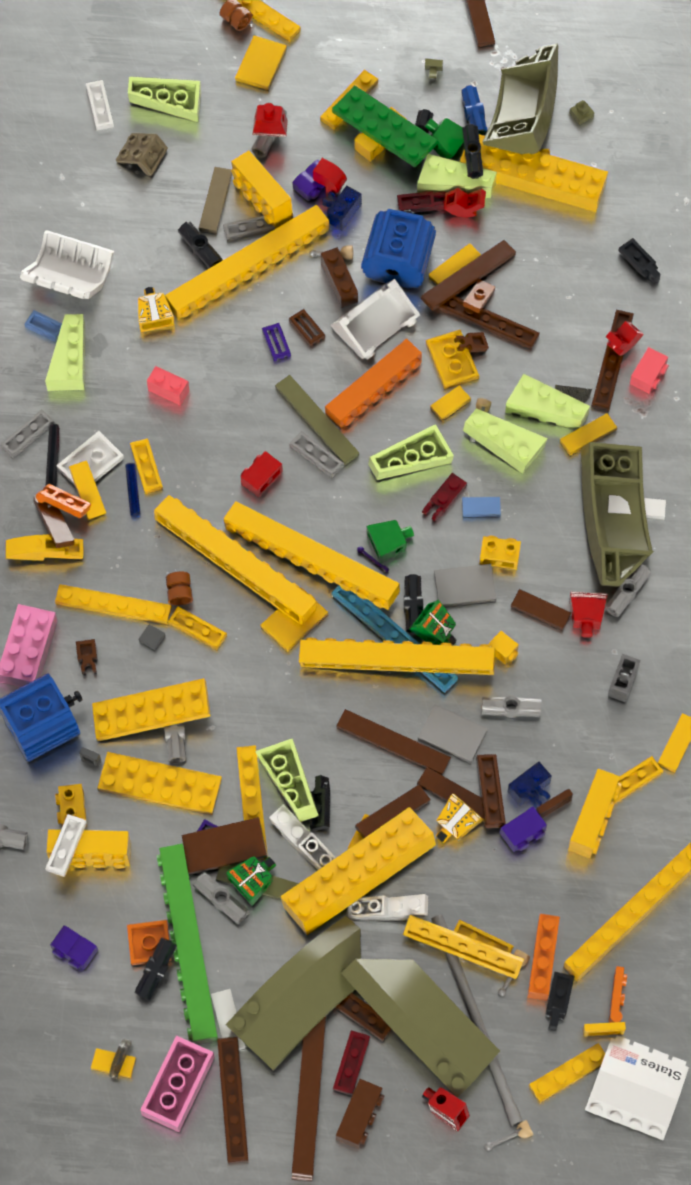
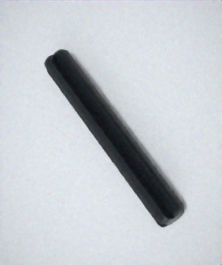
M58 424L49 425L45 486L51 484L56 487V465L58 463L60 430Z

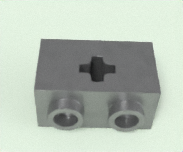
M622 654L609 688V697L623 702L627 701L641 660Z

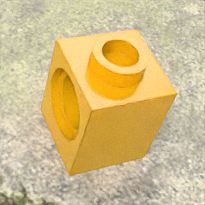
M500 631L488 644L495 648V657L505 665L509 661L512 662L519 654V644L503 631Z

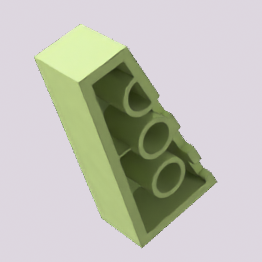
M83 314L64 315L45 380L47 391L85 390V321Z
M293 739L255 751L260 763L297 819L303 822L319 816Z

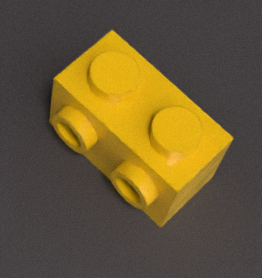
M493 535L483 536L479 564H491L494 567L517 570L521 541L513 538L500 539Z
M82 784L58 786L59 793L55 794L56 805H60V812H57L58 824H62L63 827L68 814L86 820Z

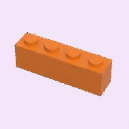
M539 915L527 998L548 1000L559 916Z

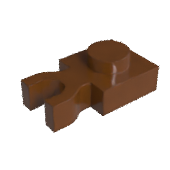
M484 332L467 333L465 337L457 335L454 338L455 343H461L457 347V351L469 348L470 353L486 352L489 348Z
M95 639L76 641L78 662H83L81 665L82 674H86L85 668L88 666L92 667L93 673L97 672L96 665L93 660H97Z

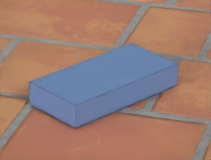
M33 310L24 325L26 328L57 342L62 323Z
M462 497L463 517H501L500 497Z

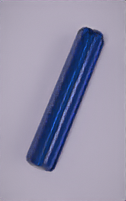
M127 463L125 468L130 514L137 516L140 515L136 466L135 463Z

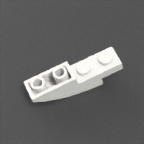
M284 804L268 818L279 829L281 835L317 870L336 858Z
M426 894L390 898L385 895L358 899L348 906V918L350 920L401 921L408 920L410 915L415 917L428 916V896Z

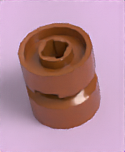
M227 0L219 12L220 16L227 22H230V25L237 31L245 29L253 17V14L245 7H242V4L237 0Z
M184 571L168 574L166 576L168 603L173 606H183L191 603L193 597L192 589L190 588V574Z

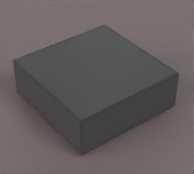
M149 624L138 640L155 651L166 635Z
M84 747L80 749L79 754L82 761L96 767L99 766L101 762L100 754Z

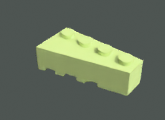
M129 77L128 98L130 103L199 122L200 81Z
M428 154L417 183V193L429 191L449 192L459 188L469 194L483 189L486 191V198H491L496 184L497 172L483 168V176L478 179H472L467 176L465 163Z
M523 374L506 402L505 413H515L525 418L532 417L545 423L549 421L556 423L558 426L577 430L585 423L589 415L590 406Z
M477 408L465 421L463 428L465 433L522 474L545 448L548 439Z
M435 424L371 456L368 465L376 479L380 480L450 464L454 455Z

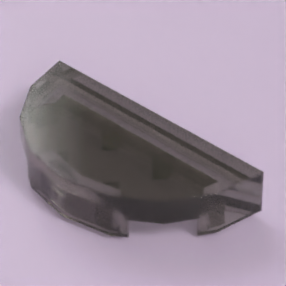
M555 385L556 390L583 403L590 398L592 389Z
M124 1038L120 1043L110 1068V1077L115 1079L118 1077L132 1041Z

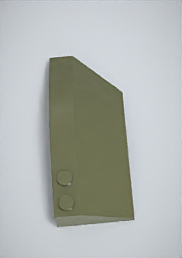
M558 43L542 46L536 49V54L531 57L526 55L515 61V66L505 67L501 70L498 101L492 122L484 137L483 145L520 154H535L540 151L554 110L558 77Z
M589 442L581 448L584 516L590 551L600 584L619 587L654 552L650 541L644 502L642 447ZM609 495L621 496L628 502L631 514L608 513Z
M347 916L341 918L286 962L225 1024L273 1071L325 1016L355 990L341 972L354 959H361V929Z
M354 959L341 972L376 1013L457 1098L475 1081L500 1052L413 959Z

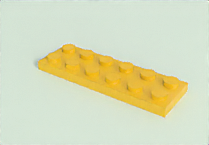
M205 678L92 703L97 741L211 716Z
M107 752L97 789L98 791L213 815L222 776Z

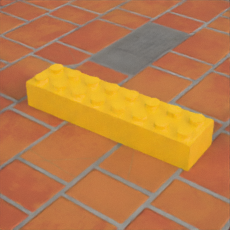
M479 134L482 166L484 169L497 172V184L589 211H597L607 183L608 171L539 151L535 154H520L483 145L485 136ZM464 150L460 162L466 164V160L464 158Z
M410 807L281 895L284 909L306 935L310 934L436 846L433 832Z

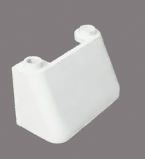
M394 279L382 285L330 326L361 359L366 358L368 360L376 354L374 352L376 347L402 327L407 325L409 328L417 322L416 318L420 314Z

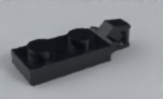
M634 238L619 247L618 251L643 277L646 278L648 276L654 284L660 280L661 274L657 271L656 261Z
M319 775L315 776V788L311 791L319 815L310 819V830L313 831L330 827L329 778Z
M554 972L546 1008V1017L551 1018L548 1029L557 1030L558 1021H564L575 977L573 975Z

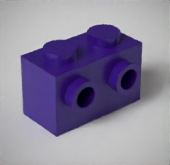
M531 807L502 826L500 835L513 852L518 849L522 851L529 846L530 841L533 839L539 840L546 834L547 824L536 809Z

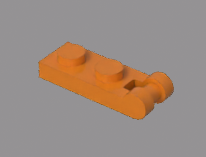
M47 484L43 490L36 494L38 502H46L78 518L83 517L91 508V503L51 484Z
M616 966L609 1023L621 1022L622 1013L619 1011V1008L624 1005L625 994L621 993L622 986H626L627 974H624L625 967Z

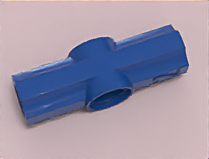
M468 85L461 90L465 117L469 124L478 126V133L485 136L488 128L485 122L484 106L482 102L480 103L477 88Z

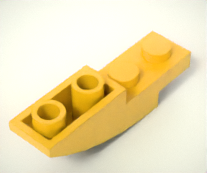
M49 534L8 539L5 544V559L44 561V557L83 559V539L74 538L73 546L55 548Z

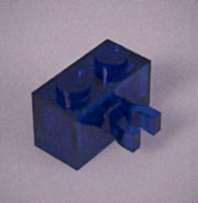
M347 185L338 197L331 191L328 193V198L333 201H327L326 199L322 201V205L329 208L327 211L329 224L343 231L362 205V194Z
M538 761L509 783L507 792L519 806L534 797V801L539 807L542 805L538 798L539 795L544 796L547 801L551 798L550 794L542 789L551 783L552 775Z

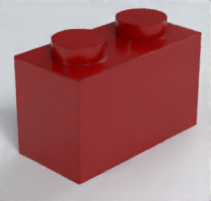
M264 451L262 455L256 456L249 468L247 467L242 471L241 485L259 498L283 472L282 463Z

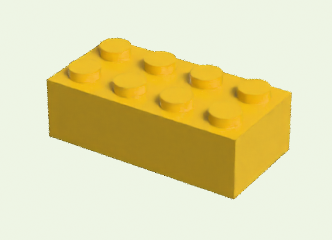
M249 150L231 161V172L234 177L233 184L237 189L240 188L243 191L244 197L253 203L255 210L264 215L268 225L271 224L276 229L293 219L291 197Z
M599 768L597 769L571 836L568 851L591 859L593 853L597 854L601 841L599 835L604 836L608 823L606 817H611L615 805L613 799L617 801L621 791L620 776Z
M48 829L46 852L48 858L51 856L61 830ZM84 830L70 865L77 868H83L85 865H93L95 868L113 866L117 869L130 866L131 840L129 832Z

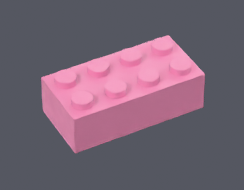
M18 604L0 661V683L22 687L41 677L58 622L55 612Z
M176 1036L140 1109L142 1116L180 1132L214 1061V1052Z

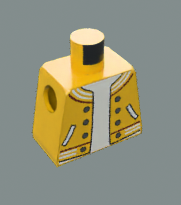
M153 287L145 288V296L138 298L140 332L174 326V316L164 293L156 294Z
M452 794L436 820L443 827L435 836L443 843L451 835L460 840L481 823L483 818L455 794Z

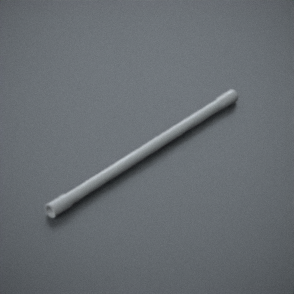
M442 914L431 918L433 924L448 929ZM445 952L472 1022L490 1040L458 956ZM496 1056L489 1066L505 1105V1111L511 1126H516L523 1122Z

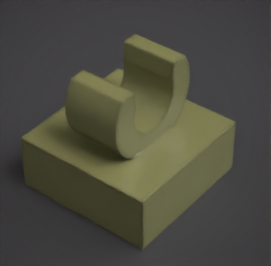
M425 58V70H430L429 78L436 79L437 71H443V60Z
M585 100L576 103L569 111L579 125L594 117V111Z

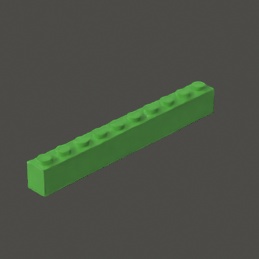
M183 843L159 848L160 854L157 855L158 866L163 867V873L160 874L162 886L166 885L167 892L163 893L165 905L169 904L170 911L166 912L168 924H173V930L170 931L171 941L177 944L174 958L175 962L180 964V969H177L178 981H183L184 988L180 989L182 1001L186 1000L187 1008L183 1009L185 1021L189 1020L191 1028H187L188 1038L193 1040V1043L196 1045L217 1042L218 1036Z

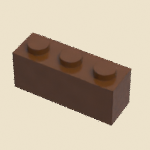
M338 247L322 252L321 265L340 307L344 308L358 303V290Z
M359 1079L336 1133V1140L359 1149L361 1144L365 1145L369 1135L366 1132L369 1125L373 1126L377 1116L374 1111L377 1106L380 1107L385 1097L382 1094V1087Z

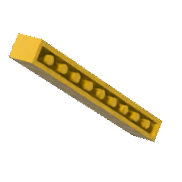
M318 205L311 207L167 293L165 297L171 311L178 320L189 316L195 309L204 307L210 300L219 298L225 291L234 289L240 282L249 280L255 273L264 271L270 264L279 262L285 255L294 253L300 246L309 244L319 235H324L329 230V219Z
M168 495L154 509V519L301 626L316 610L317 601L311 594H306L296 583H291L282 573L274 571L268 563L260 561L253 552L242 548L236 540L228 538L222 530H217L208 520H203L193 509L185 507L179 499H174Z
M237 501L234 502L224 517L225 528L229 532L237 533L246 541H253L262 549H268L278 557L286 558L294 565L302 566L310 573L322 576L329 583L334 582L340 585L345 591H352L359 598L367 599L379 608L389 610L400 593V583Z
M308 637L306 640H300L299 664L301 667L494 675L495 648L488 644L474 647L466 643L460 644V646H452L451 643L433 645L431 642L414 644L410 641H403L402 644H398L389 640H385L383 643H375L374 640L356 642L354 639L337 641L333 638H326L325 641Z
M691 842L564 962L563 969L569 975L575 976L574 980L576 982L581 980L691 875Z

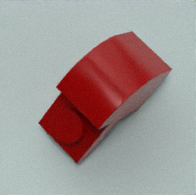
M323 157L313 170V181L325 186L326 197L330 199L335 194H339L342 186L347 181L345 173L337 165Z
M456 188L445 193L443 209L458 217H474L477 214V210L485 206L486 191L479 189L467 194L461 189Z
M625 321L616 332L609 331L605 336L609 340L606 344L621 356L632 349L644 334L631 322Z

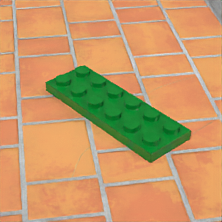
M355 85L332 108V113L413 167H416L438 144L436 138Z

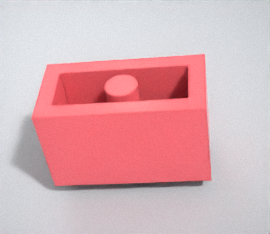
M648 347L631 375L630 385L650 394L653 388L656 389L659 385L660 375H664L669 367L667 364L668 356Z
M155 366L147 379L148 391L180 406L190 391L187 380Z

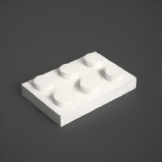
M98 431L56 466L75 486L68 468L69 466L87 460L96 482L122 461L124 455Z

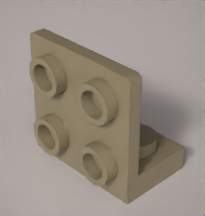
M131 133L120 150L116 162L138 164L146 175L152 176L168 147L157 134Z

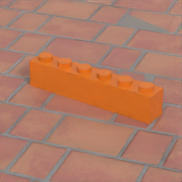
M406 338L325 406V415L340 429L345 425L348 426L352 423L354 417L358 414H363L372 402L376 403L384 392H389L397 381L403 380L408 375L409 371L418 368L422 362V352Z

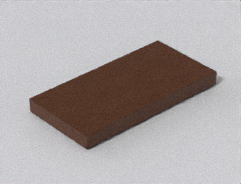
M259 817L181 835L190 875L242 863L251 857H256V859L267 857Z

